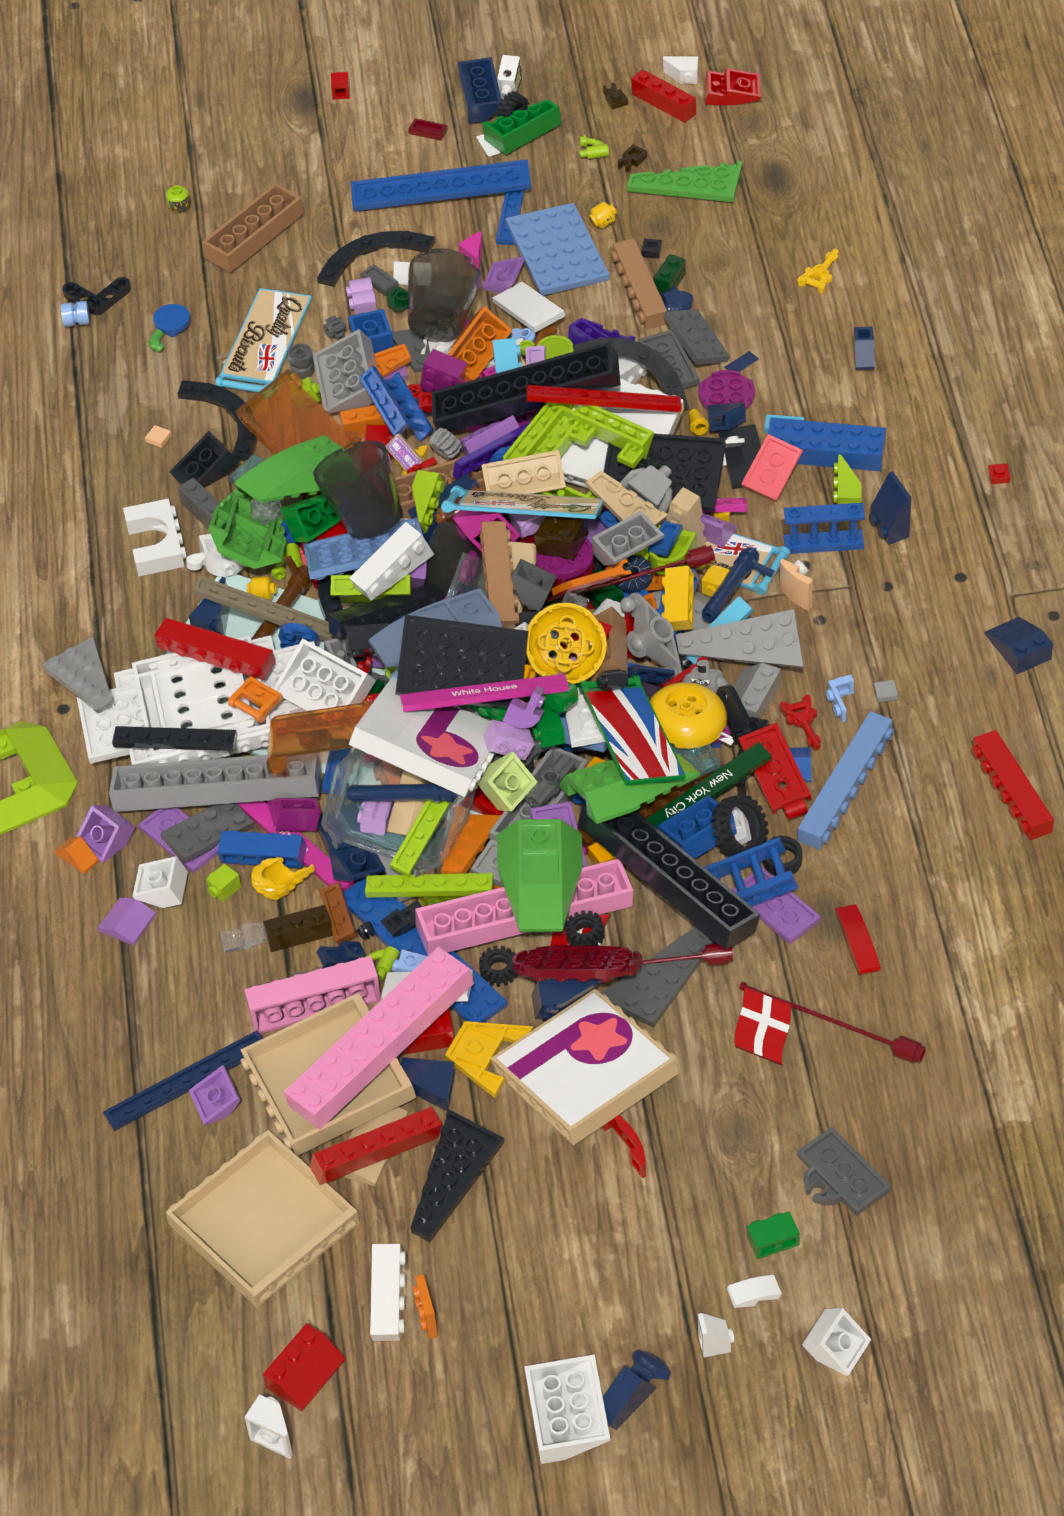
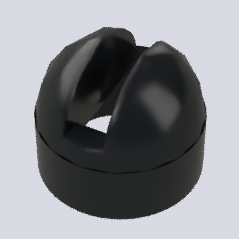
M370 921L365 922L356 930L358 935L364 940H369L370 936L373 937L375 935L374 926Z

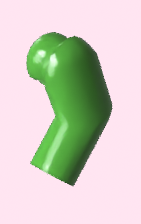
M159 329L153 333L148 341L150 348L158 353L164 347L160 343L164 333Z

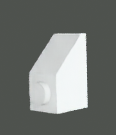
M663 56V72L680 84H698V57Z
M704 1313L698 1314V1338L703 1357L731 1352V1343L734 1342L732 1328H727L726 1320Z

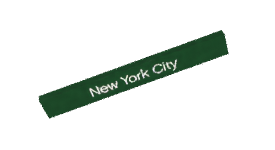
M760 742L756 743L655 812L647 820L658 828V825L709 795L713 799L770 761L772 759L771 754Z

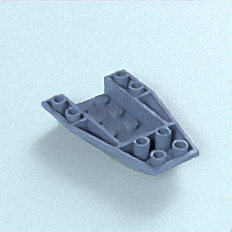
M480 588L433 603L408 614L503 627L498 612ZM405 616L388 625L369 639L370 645L386 667L399 666Z

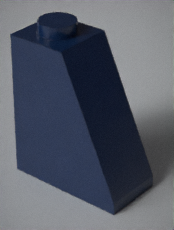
M402 1057L400 1065L409 1078L415 1095L443 1110H448L456 1074L454 1062Z
M624 1366L603 1396L608 1428L611 1427L615 1430L657 1388L639 1373Z

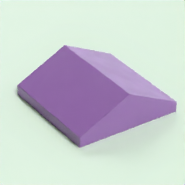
M521 256L494 262L482 286L483 290L502 293L514 284L525 258Z
M119 898L97 929L99 932L134 946L156 916V912L139 900Z
M223 1065L188 1090L205 1125L229 1117L240 1102V1097L226 1067Z

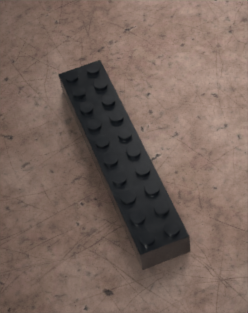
M606 342L432 391L433 424L437 429L443 428L449 432H454L543 407L547 402L527 401V385L605 390L620 386L618 353L611 342Z
M586 804L581 807L578 820L579 827L725 950L756 932L760 913L640 813L633 811L596 824L587 815Z

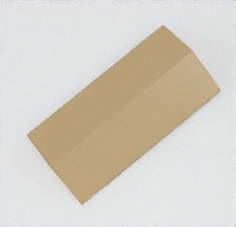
M559 450L482 464L486 491L538 494L566 488Z
M403 770L400 784H432V782ZM395 801L387 832L406 837L426 801Z
M400 1107L392 1109L354 1128L349 1139L407 1117L408 1112ZM388 1158L342 1177L376 1186Z

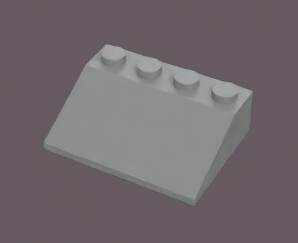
M360 329L312 354L326 414L365 407L374 403L359 379L370 366L377 368L371 339Z

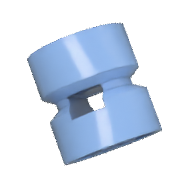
M78 301L75 305L71 302L61 303L64 327H72L76 323L79 325L90 324L87 301Z

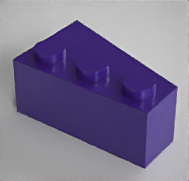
M584 318L569 325L568 339L573 345L609 337L635 341L634 336L625 337L620 335L619 331L615 329L613 332L603 329V325Z

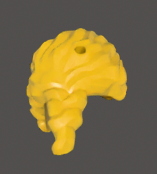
M282 857L268 858L263 860L260 865L252 868L251 883L255 890L265 898L278 900L281 897L287 896L298 883L303 882L304 878L313 873L315 866L311 864L307 868L292 872L287 866L283 865Z

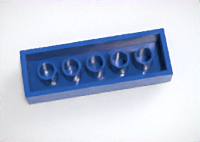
M771 418L769 435L803 450L797 464L834 467V463H838V455H842L851 469L880 472L882 470L886 444V428L781 418Z

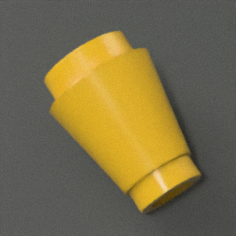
M691 410L688 414L691 432L696 435L705 434L709 426L708 421L699 410Z

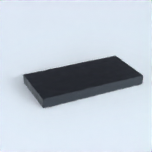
M755 424L718 430L719 438L727 440L728 437L738 436L739 439L744 438L745 443L740 447L725 448L726 468L732 489L743 488L742 482L761 448Z

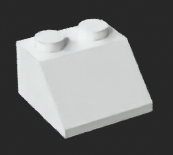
M177 856L140 864L132 897L161 908L182 904L188 871Z
M834 1308L823 1311L802 1345L816 1361L848 1376L868 1346L871 1338L843 1308Z
M259 1394L245 1416L249 1438L251 1441L291 1459L293 1453L280 1404L272 1397L266 1398Z

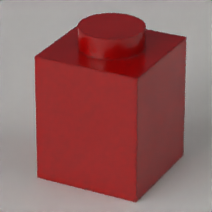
M348 72L331 73L333 100L350 99Z

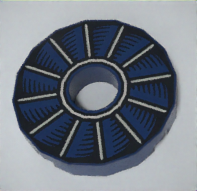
M637 555L627 557L628 562L622 566L625 571L631 570V572L636 571L638 573L652 569L648 560ZM653 573L616 583V585L623 592L629 594L642 591L641 589L647 588L650 585Z

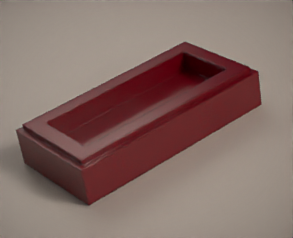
M415 118L408 132L411 135L442 141L448 127L445 124Z

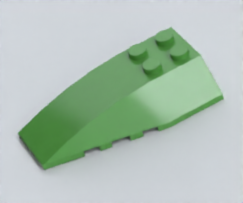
M323 435L296 444L271 456L235 481V485L258 502L263 503L282 500L287 495L295 498L299 497L300 493L308 492L309 495H315L320 490H324L327 493L360 482V477L351 454L329 437Z
M237 486L226 499L221 501L220 505L215 507L208 529L217 551L224 557L232 558L243 566L253 569L279 563L282 560L287 542L286 537L283 535L285 528L281 526L283 517L280 516V501L260 503Z
M676 754L686 774L685 780L625 785L614 760L595 763L593 766L577 769L572 773L566 774L559 783V787L568 796L579 793L586 800L587 815L598 824L640 809V804L645 801L648 804L653 802L655 796L660 793L668 794L671 792L672 787H681L699 777L700 772L685 758Z

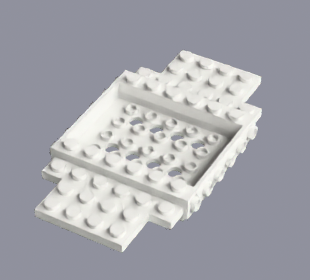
M250 635L235 638L273 650L275 664L266 679L255 678L272 689L298 645L274 650L271 635L251 640ZM176 653L132 662V669L113 673L116 688L110 689L113 701L97 710H94L77 697L90 764L129 754L132 765L216 759L275 745L274 736L294 731L291 716L308 712L283 698L267 714L264 722L259 723L254 720V717L237 707L232 708L229 706L228 702L226 704L218 703L219 699L223 697L229 699L250 676L235 673L225 668H222L220 673L213 674L211 671L215 668L214 665L199 662L186 656L183 657ZM175 677L183 678L180 683L171 682ZM219 682L226 684L224 688L216 689L215 685ZM178 692L186 693L185 697L175 698V695ZM244 697L241 699V701L257 710L261 708ZM182 707L189 708V711L185 714L178 713ZM225 713L233 714L228 720L221 718ZM190 722L193 724L191 728L236 730L238 734L234 751L117 748L112 745L115 726L181 728L184 723Z

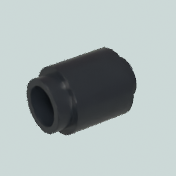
M621 669L600 671L596 678L597 686L603 692L623 689L629 682L627 672Z

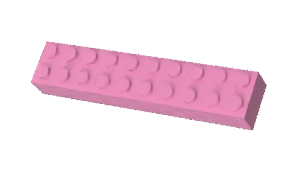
M616 859L582 868L567 916L568 921L570 915L575 917L574 913L582 914V910H585V914H588V911H592L593 914L596 912L600 915L633 906V888L620 860ZM504 887L415 909L416 927L427 956L438 947L446 952H451L528 933L519 932Z
M440 947L436 948L284 1091L288 1106L320 1130L474 984L470 968Z

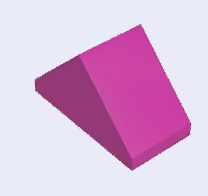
M477 232L458 244L459 257L475 270L480 269L483 247L482 232Z

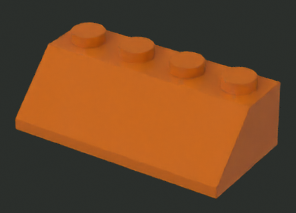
M485 306L473 316L446 352L447 355L467 363L464 381L468 382L478 378L493 357V340L506 339L512 332V329Z

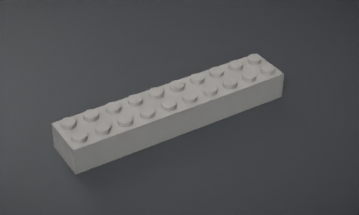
M318 751L115 766L109 795L115 812L240 802L248 803L253 801H269L274 798L319 797L321 765Z

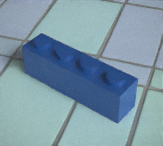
M231 830L222 831L217 854L221 863L260 865L265 859L282 857L284 866L302 868L307 845L303 836L298 834H265L255 831L248 833Z

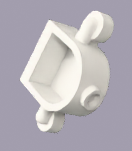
M211 534L199 535L200 553L192 554L186 559L188 569L199 570L202 568V565H205L209 573L221 577L235 575L244 567L240 562L232 558H226L219 553Z

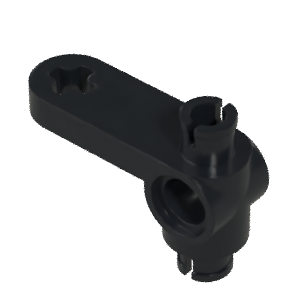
M728 684L718 688L717 695L725 705L727 720L732 728L730 735L736 736L732 738L734 741H739V737L770 725H766L769 722L766 719L749 717L736 689L732 685Z

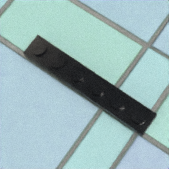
M115 726L112 745L117 748L234 751L238 734L236 730Z

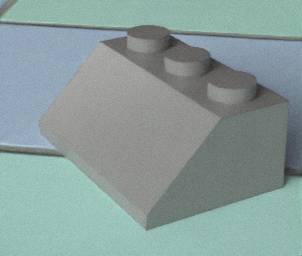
M639 511L593 536L592 549L594 555L603 565H614L664 538V534L642 511Z
M759 663L743 669L734 688L749 717L762 719L781 685V669L765 663Z

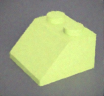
M510 752L488 765L477 785L498 810L512 812L536 785L537 781L514 752Z

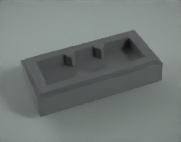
M375 264L360 273L361 278L370 277L372 286L384 295H387L390 290L399 286L396 279Z

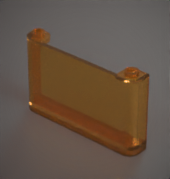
M289 369L236 410L241 422L274 455L296 444L323 435L342 446L350 454L361 446L360 441L362 439L356 431L352 432L349 430L347 432L303 389L300 376L297 373L293 374Z
M374 701L273 717L270 721L266 762L268 773L283 772L287 768V757L353 747L349 745L353 731Z

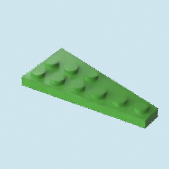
M736 161L734 165L720 163V166L710 167L709 165L680 168V171L674 172L668 169L664 170V173L654 174L652 171L630 174L627 191L734 202L743 161Z

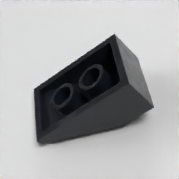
M208 431L170 470V473L181 485L194 478L205 487L228 475L240 461L217 437Z

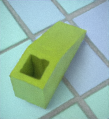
M838 455V463H834V474H838V477H834V489H838V491H834V503H861V482L842 455Z
M418 470L412 490L419 523L423 531L427 533L429 526L432 525L435 509L438 508L439 497L444 491L445 483L440 473Z

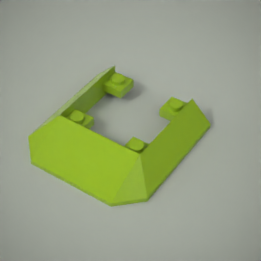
M547 402L505 453L503 459L508 460L559 450L561 458L573 441L586 447L592 438L596 437L621 448L622 451L617 456L618 462L634 469L642 458L646 460L654 432L598 406ZM568 486L564 489L538 493L540 495L597 498L591 490L585 495Z
M18 721L0 729V760L16 754L29 776L11 784L15 794L0 800V835L67 807L78 786V781L46 726Z

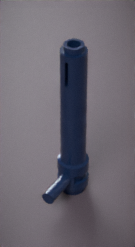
M747 547L743 549L735 559L732 569L702 610V617L705 621L710 622L717 618L745 576L750 574L753 569L769 577L773 576L775 570L758 563L759 553L755 548Z
M434 783L352 785L347 790V797L353 802L430 800L434 803L442 802L443 800L455 802L461 796Z

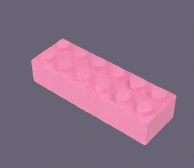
M371 956L244 989L254 1031L258 1030L259 1033L290 1026L357 993H360L366 1005L381 1001L378 976Z

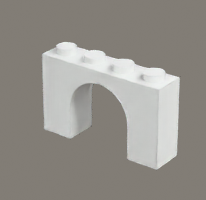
M169 498L123 508L129 535L150 530H157L166 534V537L155 545L133 549L138 577L184 567L183 559L187 558L184 547H180L183 544L182 535L177 533V531H180L178 519L174 520L173 518L177 516L174 505L170 506Z

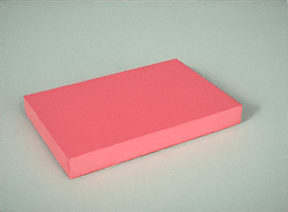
M768 434L747 472L742 486L777 502L803 450Z

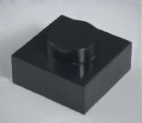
M644 238L641 255L659 258L662 240Z

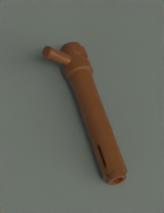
M287 556L284 561L293 575L288 580L287 587L276 603L292 608L300 594L306 591L313 579L310 580L307 565L297 567L292 557ZM263 620L251 640L270 635L272 637L279 625Z

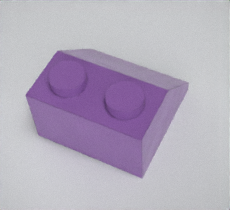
M91 805L76 837L81 836L98 860L106 862L127 845L135 826L108 805Z

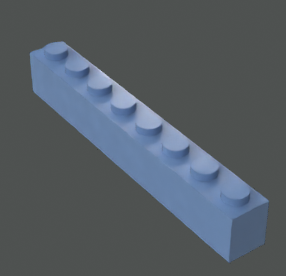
M871 711L869 712L798 827V842L821 850L825 843L828 844L833 829H837L840 824L842 814L847 813L851 799L856 798L859 786L866 782L868 771L875 767L878 755L883 754L887 740L890 741L894 735L892 719Z

